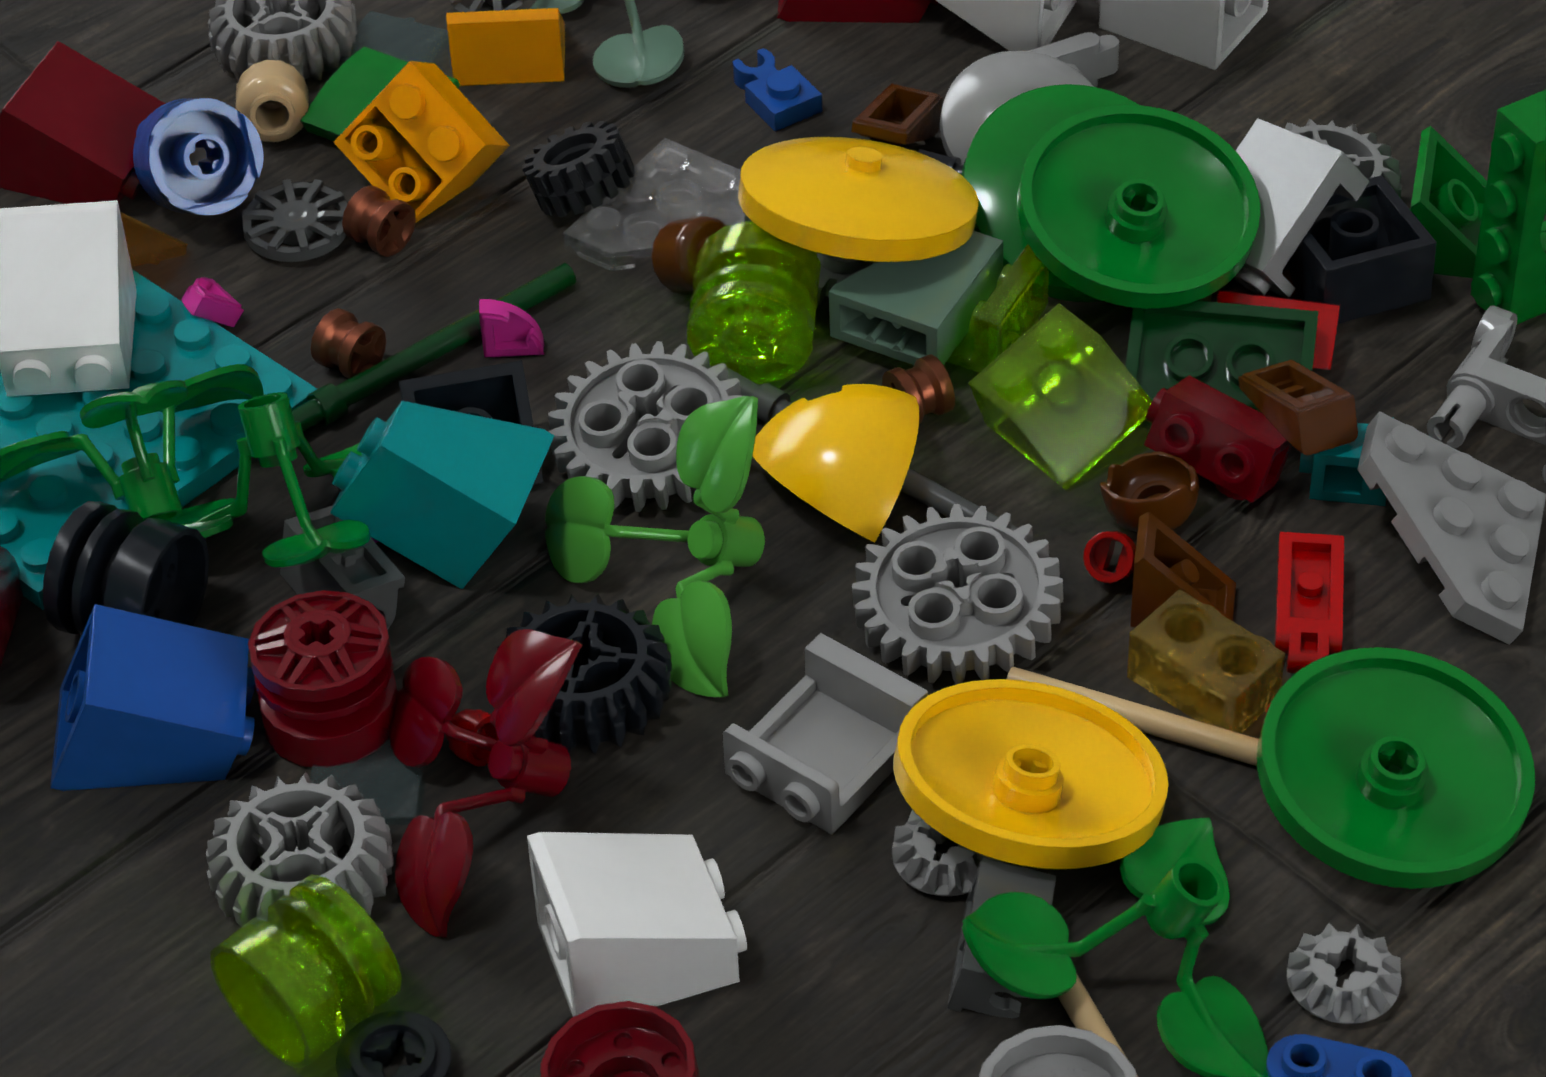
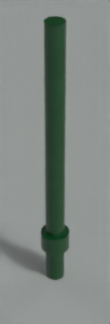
M563 263L496 300L510 303L526 311L576 283V276L573 269L567 263ZM479 309L337 386L328 383L307 395V402L292 409L294 420L300 421L303 431L318 423L322 426H327L346 416L349 406L480 336Z

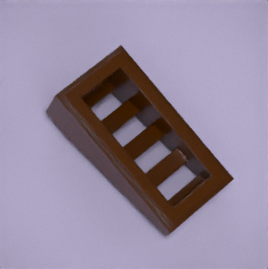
M891 84L852 121L851 132L900 145L931 139L939 131L943 97L940 94Z
M1291 359L1244 373L1238 377L1240 390L1283 437L1304 455L1309 456L1354 442L1357 439L1358 428L1354 395Z

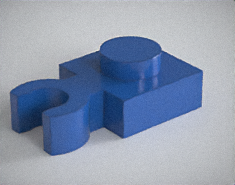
M763 48L757 50L758 67H748L740 59L733 60L734 82L739 88L745 90V102L775 132L822 112V94L793 65L777 70L775 68V57L770 51Z

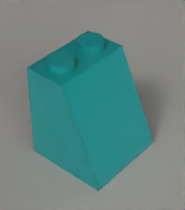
M401 401L386 422L378 417L373 420L357 448V451L363 454L359 456L351 451L343 461L332 482V485L338 487L341 491L330 513L341 520H356L365 523L372 538L458 588L463 589L516 525L555 435L541 428Z

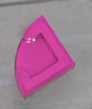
M197 278L194 284L187 288L182 297L183 305L192 315L231 327H235L244 311L238 301L215 280L210 278Z
M479 299V318L484 357L544 355L543 333L538 323L527 312L503 301Z

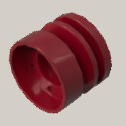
M321 590L295 595L273 606L255 623L248 641L251 664L266 740L279 756L303 767L331 769L356 764L379 752L390 740V725L398 691L385 617L371 602L351 593Z
M631 1001L597 1005L572 1017L550 1039L540 1064L541 1077H699L694 1046L681 1023L656 1006Z

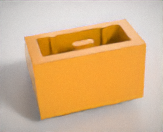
M409 61L334 141V144L372 186L385 191L390 200L398 199L411 205L415 210L416 223L472 186L510 146L435 63Z

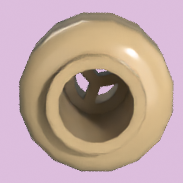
M264 60L254 63L242 73L236 85V109L254 124L261 141L280 142L287 140L302 129L303 124L300 120L309 107L308 88L304 77L294 66L279 60Z

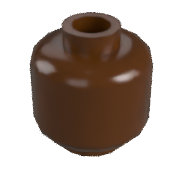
M698 216L671 221L663 227L653 242L651 259L654 272L661 284L672 292L693 295L718 291L732 281L738 269L740 253L737 239L726 224L716 218Z

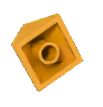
M558 8L446 13L453 78L459 81L460 86L564 81L565 22Z

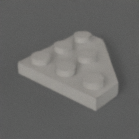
M1379 411L1367 426L1357 470L1370 490L1381 488L1397 515L1391 523L1417 563L1428 561L1445 587L1439 594V597L1452 617L1510 645L1524 628L1546 494L1473 458L1467 453L1460 452L1418 431L1416 428Z

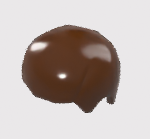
M1162 451L1135 455L1121 465L1111 464L1108 469L1107 482L1099 484L1109 514L1121 528L1138 533L1139 517L1148 511L1171 530L1180 527L1195 508L1200 488L1196 470L1192 465H1189L1180 457Z

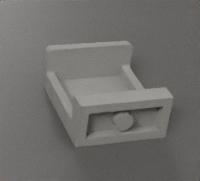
M1257 118L1236 149V152L1243 159L1254 178L1260 200V220L1250 255L1234 279L1256 295L1265 296L1269 290L1289 299L1296 288L1283 276V269L1333 193L1335 192L1357 201L1370 181L1343 151Z
M820 633L805 647V676L750 731L733 723L723 732L725 774L730 776L741 788L747 791H756L783 806L795 819L802 822H810L833 835L894 771L893 758L900 726L911 708L928 696V691Z

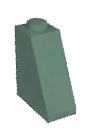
M974 231L964 245L949 253L915 261L875 262L834 284L829 291L830 336L911 365L915 364L916 359L930 354L937 357L944 365L1003 286V240Z

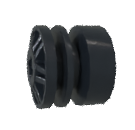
M87 501L75 509L63 524L50 551L43 581V605L47 620L59 631L82 635L94 604L193 626L202 607L208 583L209 554L206 540L197 529L158 518H147L144 520L136 511L117 509L115 505L101 501Z

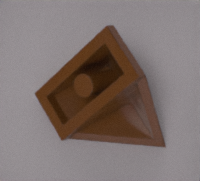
M1150 511L1140 516L1134 560L1130 627L1223 635L1231 631L1236 582Z

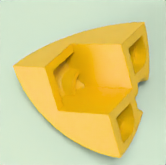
M873 384L843 385L842 390L839 392L827 394L813 400L801 398L775 415L756 435L753 458L773 478L800 499L844 527L875 543L899 496L913 457L919 428V406L915 396L901 390Z

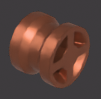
M372 185L361 188L352 196L344 210L342 219L343 232L347 237L360 243L368 242V245L374 252L385 257L393 256L405 247L412 236L416 223L415 210L411 205L398 199L390 200L385 191Z
M336 308L328 312L317 325L311 341V355L316 363L325 367L333 368L338 366L343 376L350 379L381 362L386 348V334L380 326L366 321L358 323V319L353 313Z
M930 354L916 359L914 367L908 370L897 367L884 372L882 386L901 390L916 397L919 406V424L926 414L932 412L936 415H942L954 409L955 393L951 379L944 365L934 355Z

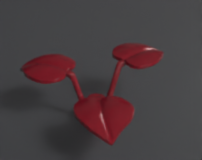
M532 629L517 630L505 638L494 655L486 681L487 699L495 708L490 716V722L495 726L499 740L458 727L450 722L461 702L463 688L459 675L448 662L427 656L414 660L407 667L402 678L403 687L398 691L390 725L391 747L397 759L406 766L416 768L427 766L440 752L444 735L446 734L456 740L491 751L488 760L490 774L498 780L501 786L505 787V789L441 803L435 810L434 818L419 815L413 818L407 826L396 857V887L401 902L409 916L429 934L447 938L449 917L463 890L472 861L473 835L465 818L457 813L506 801L522 804L525 800L526 792L554 797L566 786L571 771V758L567 748L561 744L548 742L547 739L534 737L533 735L540 727L557 697L582 647L581 643Z

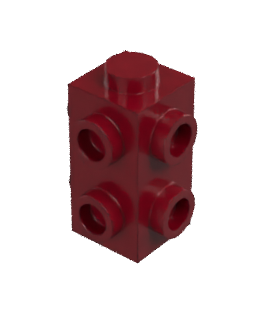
M1190 375L1170 389L1162 388L1154 397L1146 415V421L1152 423L1144 446L1156 452L1162 451L1182 458L1195 468L1197 474L1214 482L1218 491L1236 500H1248L1253 503L1273 488L1278 481L1292 448V445L1261 412Z

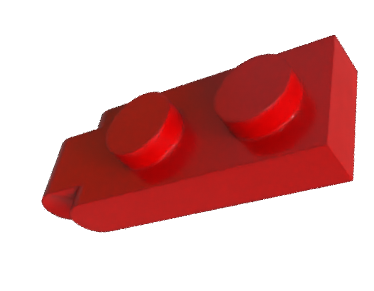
M1279 532L1274 652L1288 653L1287 673H1297L1300 669L1318 659L1342 651L1344 536Z

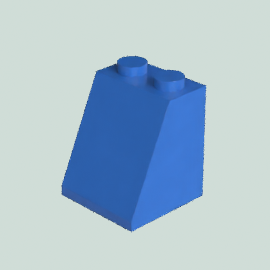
M94 604L60 687L50 788L68 791L225 780L236 755L246 756L254 733V717L245 716L246 706L251 702L256 685L253 669L248 666L249 639Z

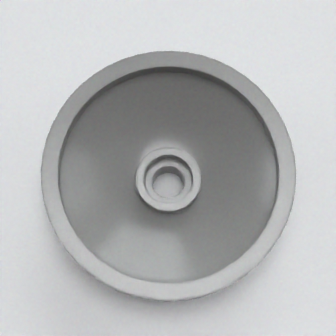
M1005 51L983 57L969 65L956 77L944 99L940 115V133L947 156L960 158L961 164L964 165L972 140L983 122L999 106L1024 92L1050 85L1074 84L1094 86L1075 68L1045 54L1031 51Z

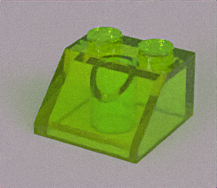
M1060 303L969 382L985 424L1065 490L1072 486L1146 419L1148 409L1152 403L1150 397L1104 339Z

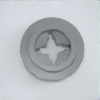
M913 809L907 823L903 826L895 827L892 846L894 866L899 875L909 885L928 894L957 896L969 893L981 857L993 858L958 844V847L952 846L947 854L943 853L940 860L937 861L936 844H943L947 837L929 826Z
M1328 923L1319 935L1313 936L1304 933L1297 949L1289 953L1287 982L1291 993L1303 1008L1324 1020L1343 1024L1367 1022L1387 1012L1399 996L1402 983L1400 957L1391 955L1388 951L1385 936L1375 939L1364 936L1359 924L1350 932L1337 931ZM1349 959L1355 964L1354 971L1350 974L1349 979L1344 980L1342 988L1337 987L1338 977L1335 976V969L1340 966L1341 961Z

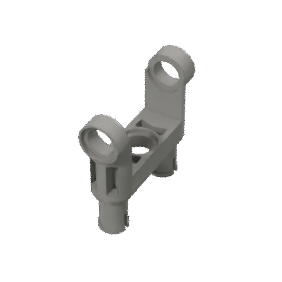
M1494 305L1486 310L1476 329L1471 351L1447 383V399L1427 423V432L1430 437L1443 443L1451 430H1455L1446 445L1458 448L1463 444L1466 435L1479 419L1546 445V418L1534 415L1523 403V399L1533 400L1546 409V379L1507 365L1508 359L1504 358L1515 334L1517 326L1516 313ZM1546 464L1544 465V467H1543V469H1542V477H1543L1545 483H1546Z

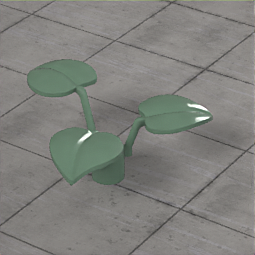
M537 0L529 9L558 8L560 13L564 14L580 7L584 0ZM624 0L632 34L615 35L605 40L596 49L593 56V66L596 75L600 80L609 85L626 88L637 87L639 84L645 86L661 82L670 77L683 61L685 48L682 37L676 29L669 25H658L642 31L635 0Z

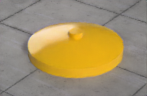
M844 137L799 138L766 146L754 152L743 163L738 190V201L742 211L753 223L769 234L787 243L813 252L845 259L873 262L923 260L956 250L964 245L972 236L979 206L978 196L973 186L960 173L944 163L903 147L877 141Z
M990 679L970 681L949 686L928 695L911 708L900 726L893 758L895 780L901 794L914 812L929 826L969 850L1003 862L1044 869L1086 868L1110 863L1133 853L1143 846L1154 834L1160 823L1168 793V775L1159 752L1144 733L1129 720L1107 706L1078 693L1056 686L1022 680Z

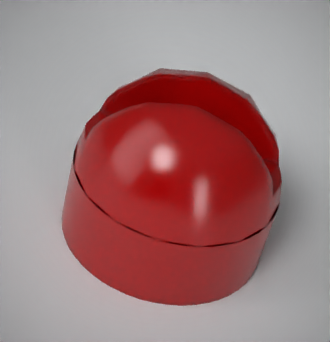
M1105 531L1098 533L1085 546L1083 554L1084 565L1088 573L1098 581L1104 583L1122 581L1128 578L1134 571L1136 545L1129 536L1122 532ZM1119 541L1123 544L1116 571L1113 573L1107 571V568L1113 556L1115 543Z
M466 708L454 714L450 722L458 727L499 740L496 728L490 722L491 714L483 710ZM446 735L450 750L458 758L474 766L488 764L491 751Z

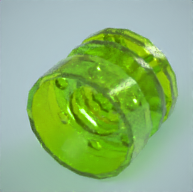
M752 221L725 226L707 238L697 255L693 295L690 300V313L688 314L687 344L694 356L696 357L698 354L706 351L709 353L711 367L725 363L727 368L757 384L785 379L802 368L813 350L821 264L816 253L787 243L764 231Z
M310 874L289 890V896L283 895L268 906L267 921L253 918L210 951V966L216 983L241 1023L268 1052L285 1064L299 1069L309 1065L344 1037L345 1020L353 1023L363 1021L374 1012V1005L379 1007L401 990L402 976L396 957L381 930L365 909L343 888L326 877Z

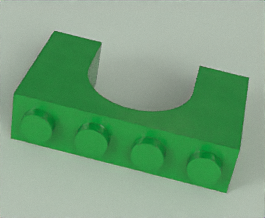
M1546 89L1497 109L1475 267L1471 282L1470 295L1483 310H1487L1490 306L1494 305L1516 313L1517 325L1546 312V221L1543 222L1546 215Z

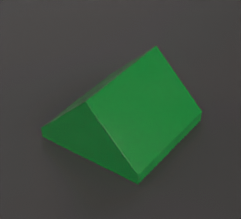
M1429 126L1421 132L1410 210L1437 242L1433 274L1473 278L1487 180L1432 126Z

